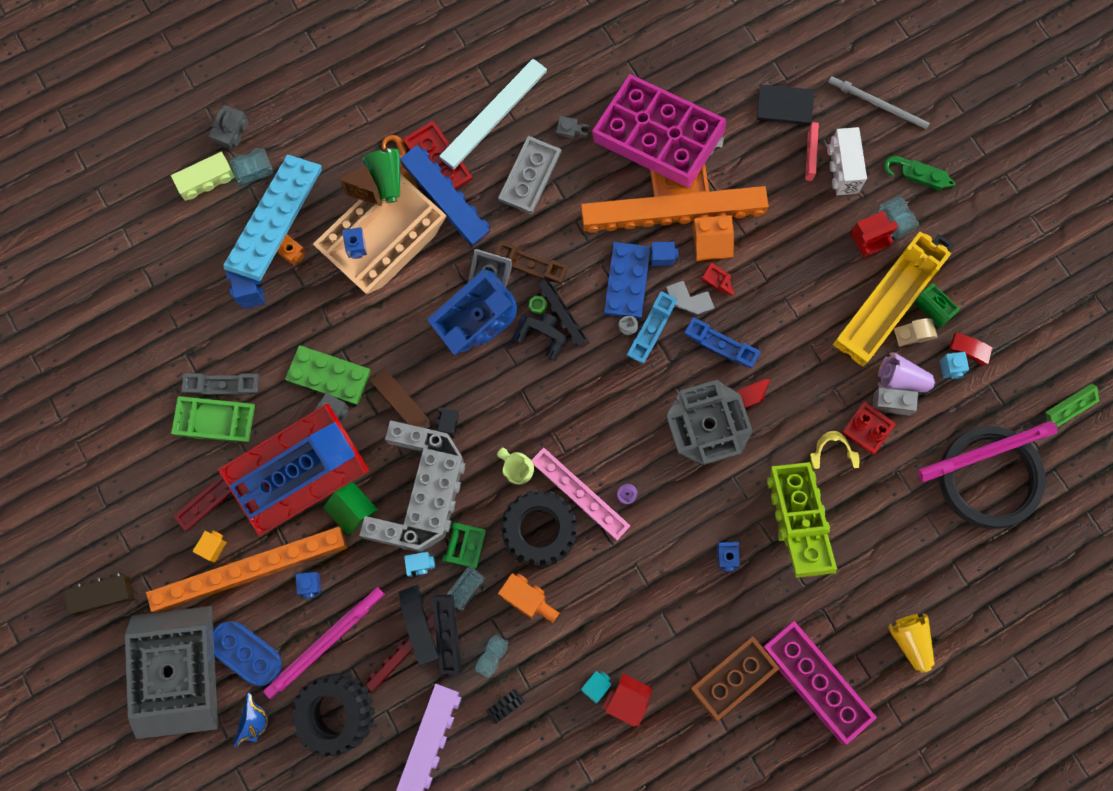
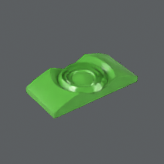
M178 396L171 434L195 439L249 443L255 404Z

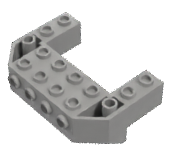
M390 420L385 438L387 443L422 452L404 525L365 516L359 536L363 539L401 547L404 550L422 552L445 538L446 532L450 530L451 521L449 519L451 513H454L456 501L454 500L456 493L458 494L461 482L459 480L461 474H464L466 463H464L461 454L448 433Z

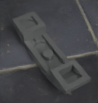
M183 374L182 393L210 396L258 393L259 374H239V376Z

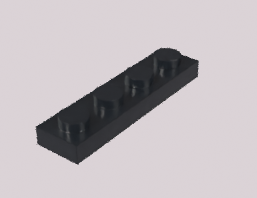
M543 280L539 283L541 287L540 292L545 299L550 301L551 310L561 318L560 323L565 330L568 329L570 332V339L574 345L585 347L590 343L552 283Z
M435 594L432 596L437 651L440 658L438 660L440 674L459 675L462 671L454 595Z

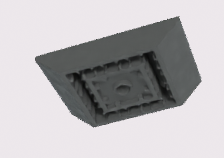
M212 606L131 616L125 633L128 720L135 738L141 739L218 729ZM167 666L173 668V674L169 678L164 675V669Z

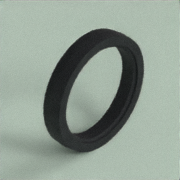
M985 426L969 430L958 436L948 446L941 461L958 456L965 446L974 441L987 439L999 441L1018 433L996 426ZM1030 443L1014 448L1023 459L1029 474L1027 496L1021 506L1014 512L1003 516H990L974 510L960 496L954 481V471L939 476L940 489L946 503L964 521L982 528H1007L1025 520L1038 507L1045 491V470L1035 448Z

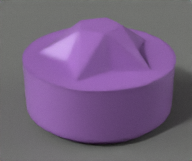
M631 484L622 485L617 491L619 501L624 504L634 502L637 498V489Z

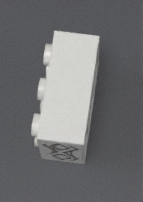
M859 127L837 129L831 138L830 144L827 146V153L831 155L830 171L834 175L832 186L833 189H836V195L858 194L867 180Z

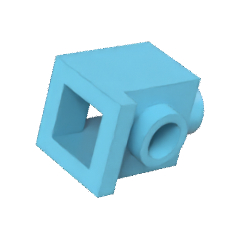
M428 552L404 556L406 572L409 578L413 577L415 572L416 575H424L428 573L427 570L435 568L434 557L430 556Z

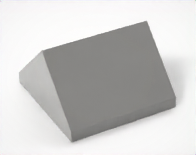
M475 249L468 282L485 269L493 272L506 288L512 271V260Z

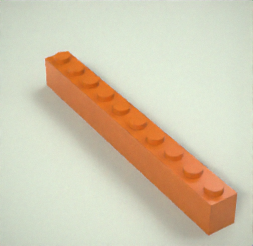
M766 186L586 203L581 204L583 232L595 233L605 229L607 231H614L617 228L633 229L636 226L647 228L656 224L667 226L676 222L687 224L694 221V218L728 215H732V217L737 219L748 215L759 217L766 214L769 205Z
M336 527L146 592L151 612H164L347 549L348 545L343 529Z

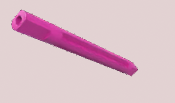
M1049 421L986 446L918 469L919 479L922 482H926L1005 451L1057 433V425L1053 421Z
M377 587L365 599L357 603L272 681V684L263 691L269 699H273L279 692H282L370 611L369 609L385 596L384 592Z

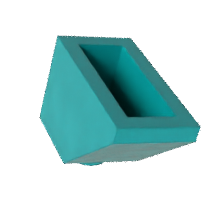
M602 670L600 673L595 671L580 690L594 703H597L612 685L609 682L611 678Z

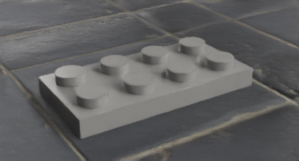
M528 136L498 197V201L532 215L559 159L561 149Z

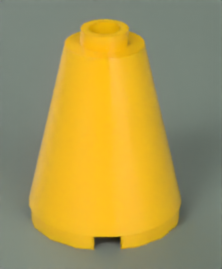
M922 613L923 617L913 614L896 620L897 624L895 626L890 624L888 629L914 669L924 673L930 671L935 663L929 618L927 614Z

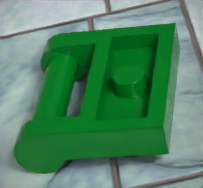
M452 522L450 541L442 561L477 569L486 530ZM464 531L465 535L460 555L457 558L454 557L459 533Z

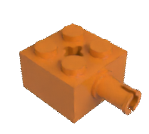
M512 573L499 591V596L529 618L533 619L535 614L539 613L553 623L558 617L559 612L545 603L544 591L536 585L532 588L527 584L528 580L518 573L515 576Z

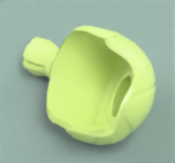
M501 448L498 451L497 456L505 461L503 475L508 478L509 482L522 485L532 478L534 465L529 457L519 452L509 454L505 448Z

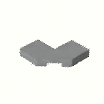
M684 281L666 287L667 294L678 299L674 307L684 309L695 316L715 309L708 291L690 297Z

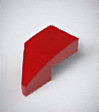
M711 262L700 279L717 290L733 296L735 292L734 289L732 290L730 274H727V272Z
M769 379L736 391L741 395L745 409L760 403L764 399V394L770 384Z

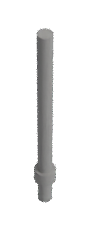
M831 76L828 82L840 88V91L846 94L849 92L924 129H927L930 124L852 86V83L846 80L843 82Z

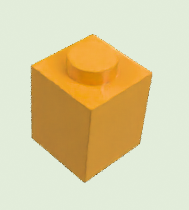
M214 530L211 533L204 531L193 552L215 563L227 542L222 540L223 535Z

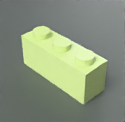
M222 152L171 175L180 195L185 201L194 199L199 194L211 191L214 187L228 183L232 178H235Z

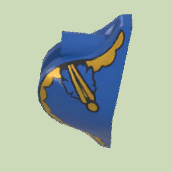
M247 692L233 744L234 747H238L244 741L256 742L258 736L263 734L268 726L266 712L253 701L252 695Z

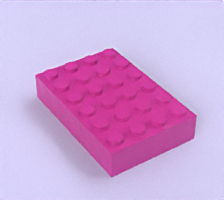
M629 74L593 129L592 134L595 143L690 188L724 134L726 119Z

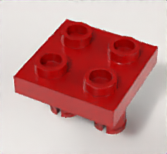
M864 401L841 433L870 454L875 455L896 423Z

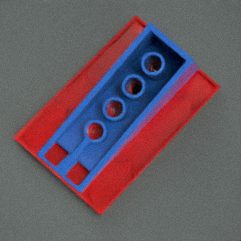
M329 403L219 468L218 471L258 536H261L365 474L369 469L363 462L362 457L345 429H343Z

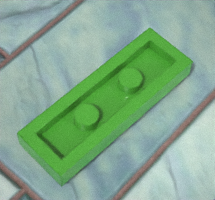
M1091 383L1045 412L1047 422L1053 421L1059 427L1099 402L1097 386Z

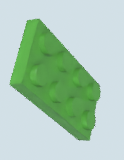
M299 345L285 380L286 382L324 395L328 393L339 400L358 406L371 370Z

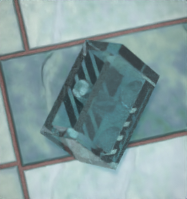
M469 565L447 594L454 595L455 607L462 611L486 579Z

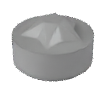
M633 316L621 318L619 321L620 332L625 335L635 333L638 329L636 318Z

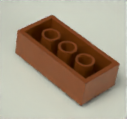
M751 636L695 682L689 690L713 720L719 721L780 668L754 636Z

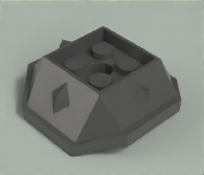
M718 380L680 390L666 416L677 454L701 465L740 455L753 431L741 395ZM710 421L713 424V428L707 429L704 426V422Z

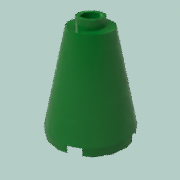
M391 148L388 149V152L378 150L364 155L363 163L367 166L378 188L381 200L386 201L387 204L397 202V198L400 197L399 150Z

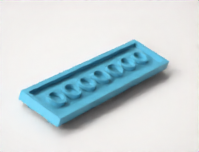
M287 154L223 265L224 270L261 281L321 173V165Z

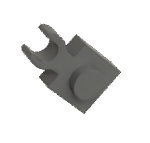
M560 116L556 136L574 139L575 134H578L582 138H587L588 133H584L582 130H589V125H578V119Z

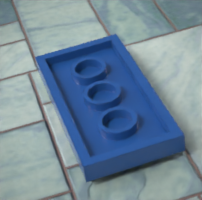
M614 242L604 310L605 315L633 316L636 319H641L651 247Z

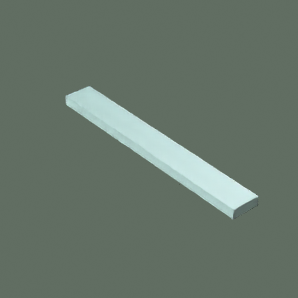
M532 59L440 155V160L454 170L541 79L547 69Z

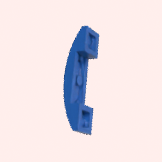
M693 317L684 332L686 336L704 348L748 368H753L761 351L746 343L742 345L711 329L710 325Z

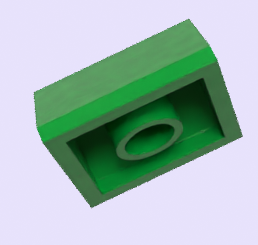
M934 283L925 289L913 302L929 319L933 320L939 329L960 310Z
M353 482L336 490L323 507L349 537L362 526L365 516L372 517L378 511Z

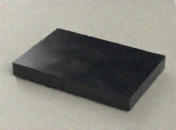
M760 84L757 120L811 125L814 89Z

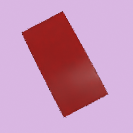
M954 333L949 350L954 353L965 352L966 357H970L984 366L989 363L992 347L972 337Z

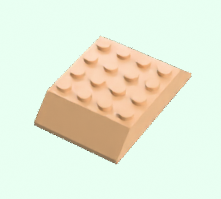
M400 174V197L397 198V202L387 204L386 201H382V206L358 200L313 245L365 294H369L385 286L435 237L446 215ZM361 227L365 237L367 255L359 259L348 258L345 252L342 230Z

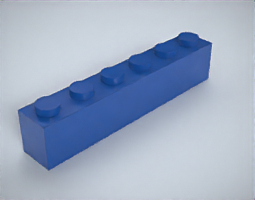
M416 145L400 158V164L473 248L489 235V224L476 215L478 212L473 205H468L465 202L466 198L463 193L453 188V182L448 176L444 177L442 175L439 165L436 162L432 163L430 161L428 152Z

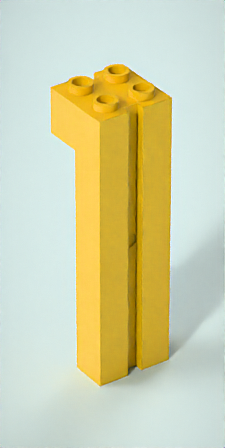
M919 232L832 344L844 354H849L851 359L862 367L872 358L931 278L951 255L945 246L940 244L936 246L932 243V238L928 234Z

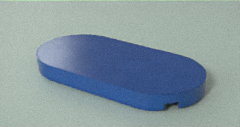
M230 621L219 624L213 630L215 657L248 683L255 686H265L271 684V680L280 675L282 661L279 653L241 623Z

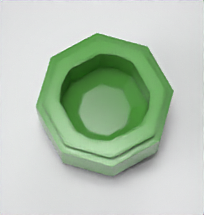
M534 296L530 299L528 307L533 314L542 315L547 311L548 304L543 296Z

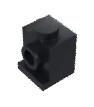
M439 407L438 412L441 417L437 418L436 428H438L439 432L448 433L450 437H455L459 419L458 411Z

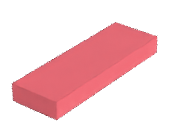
M812 122L808 129L805 174L807 181H812L816 175L819 123Z

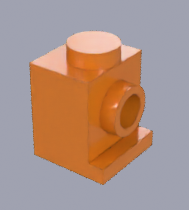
M286 234L277 253L294 266L303 260L306 251Z

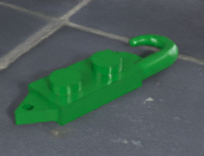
M891 156L884 162V169L891 176L894 173L889 169V165L896 163L902 165L903 176L916 183L939 191L943 188L955 187L956 185L947 175L948 172L915 160L911 161L899 156Z

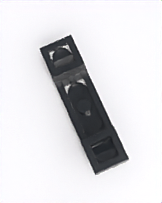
M417 584L399 591L406 628L419 665L424 666L439 660L435 640L432 639L422 605L424 602L419 585Z

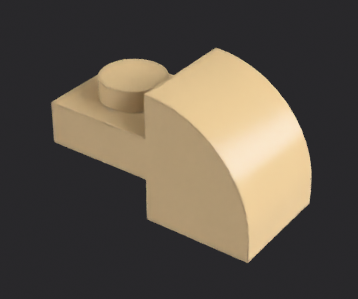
M929 318L915 320L911 324L894 328L899 347L938 338L934 322Z

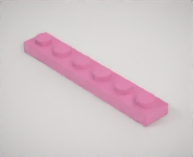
M545 448L531 460L533 465L616 541L628 530L630 525Z

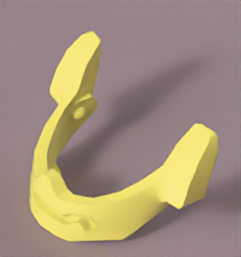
M838 431L825 433L817 441L816 452L810 454L813 469H819L821 451L825 443L829 440H840L847 447V456L851 459L853 467L859 468L858 452L851 450L848 440Z

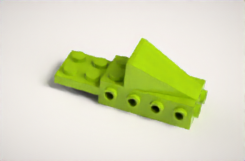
M811 463L772 466L770 477H767L768 488H772L771 501L773 505H776L777 509L775 510V517L778 522L779 541H785V545L788 546L795 578L836 573L837 567L828 537L830 526L826 522L825 508L820 500L821 494L816 485V475L812 471Z

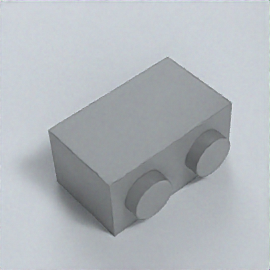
M879 387L873 393V408L883 413L911 416L917 411L918 392Z

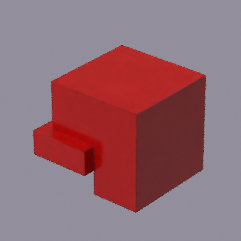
M883 210L858 221L850 234L863 258L890 247L894 242L890 235L894 234L898 225L896 221L890 222Z
M623 673L616 689L611 688L602 708L606 710V713L633 727H639L648 706L646 704L650 698L652 688Z

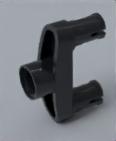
M543 313L540 320L521 316L518 322L519 326L512 337V340L523 344L528 331L533 329L551 338L553 342L545 356L549 359L551 357L553 361L557 360L562 347H565L568 339L555 329L558 319L547 313Z

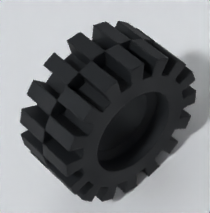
M515 688L486 712L493 722L497 724L525 701Z

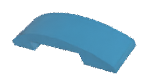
M662 291L659 293L651 312L627 354L628 357L642 364L645 363L678 299Z

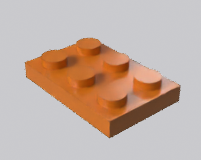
M705 164L690 188L650 170L654 197L710 192Z

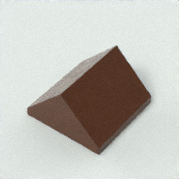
M367 166L341 177L340 182L347 196L382 206L378 188Z

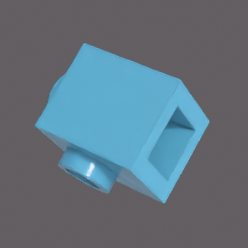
M965 352L946 354L940 359L943 378H962L969 371Z

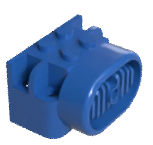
M483 269L427 320L451 352L456 355L459 352L468 351L473 346L484 345L503 332L513 322L517 312V305L513 295L504 287L493 272Z

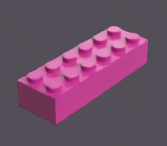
M795 621L789 622L762 646L778 665L782 675L841 744L847 745L877 718Z

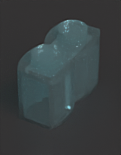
M264 148L253 149L249 154L237 155L229 161L239 185L249 184L256 179L265 178L274 173Z
M899 195L880 205L878 213L884 210L889 221H896L898 225L897 230L891 235L898 240L916 231L919 227L918 220L909 210L902 196Z
M497 635L491 637L486 646V653L479 658L476 664V672L491 678L498 669L499 660L507 653L509 642Z

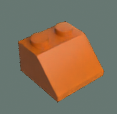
M732 215L694 218L692 231L696 261L733 258L734 230Z

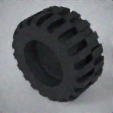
M531 490L523 496H517L516 500L508 505V509L504 512L503 521L501 522L502 538L509 553L518 562L527 564L529 567L537 566L540 568L555 565L559 560H563L573 547L577 533L576 517L570 505H567L565 499L561 496L557 497L551 491L546 493L544 490H538V492H532ZM545 511L552 515L557 522V536L552 543L545 547H533L526 543L521 535V523L531 512Z
M332 673L316 678L300 689V695L296 696L293 701L296 706L291 710V715H294V719L291 722L292 727H296L297 731L294 732L296 737H300L303 740L301 744L304 747H310V752L314 754L320 752V756L324 757L329 755L332 757L339 756L360 745L363 739L369 735V728L373 727L374 723L371 716L375 715V708H371V703H373L372 696L368 697L366 694L369 690L366 686L361 687V681L357 678L351 680V675ZM327 695L338 699L346 710L347 723L341 733L328 729L321 719L320 705L323 698Z

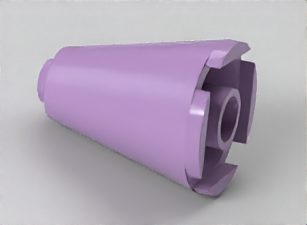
M889 353L891 356L885 357L878 372V377H881V383L878 382L879 387L914 392H928L934 387L935 380L932 374L897 353Z

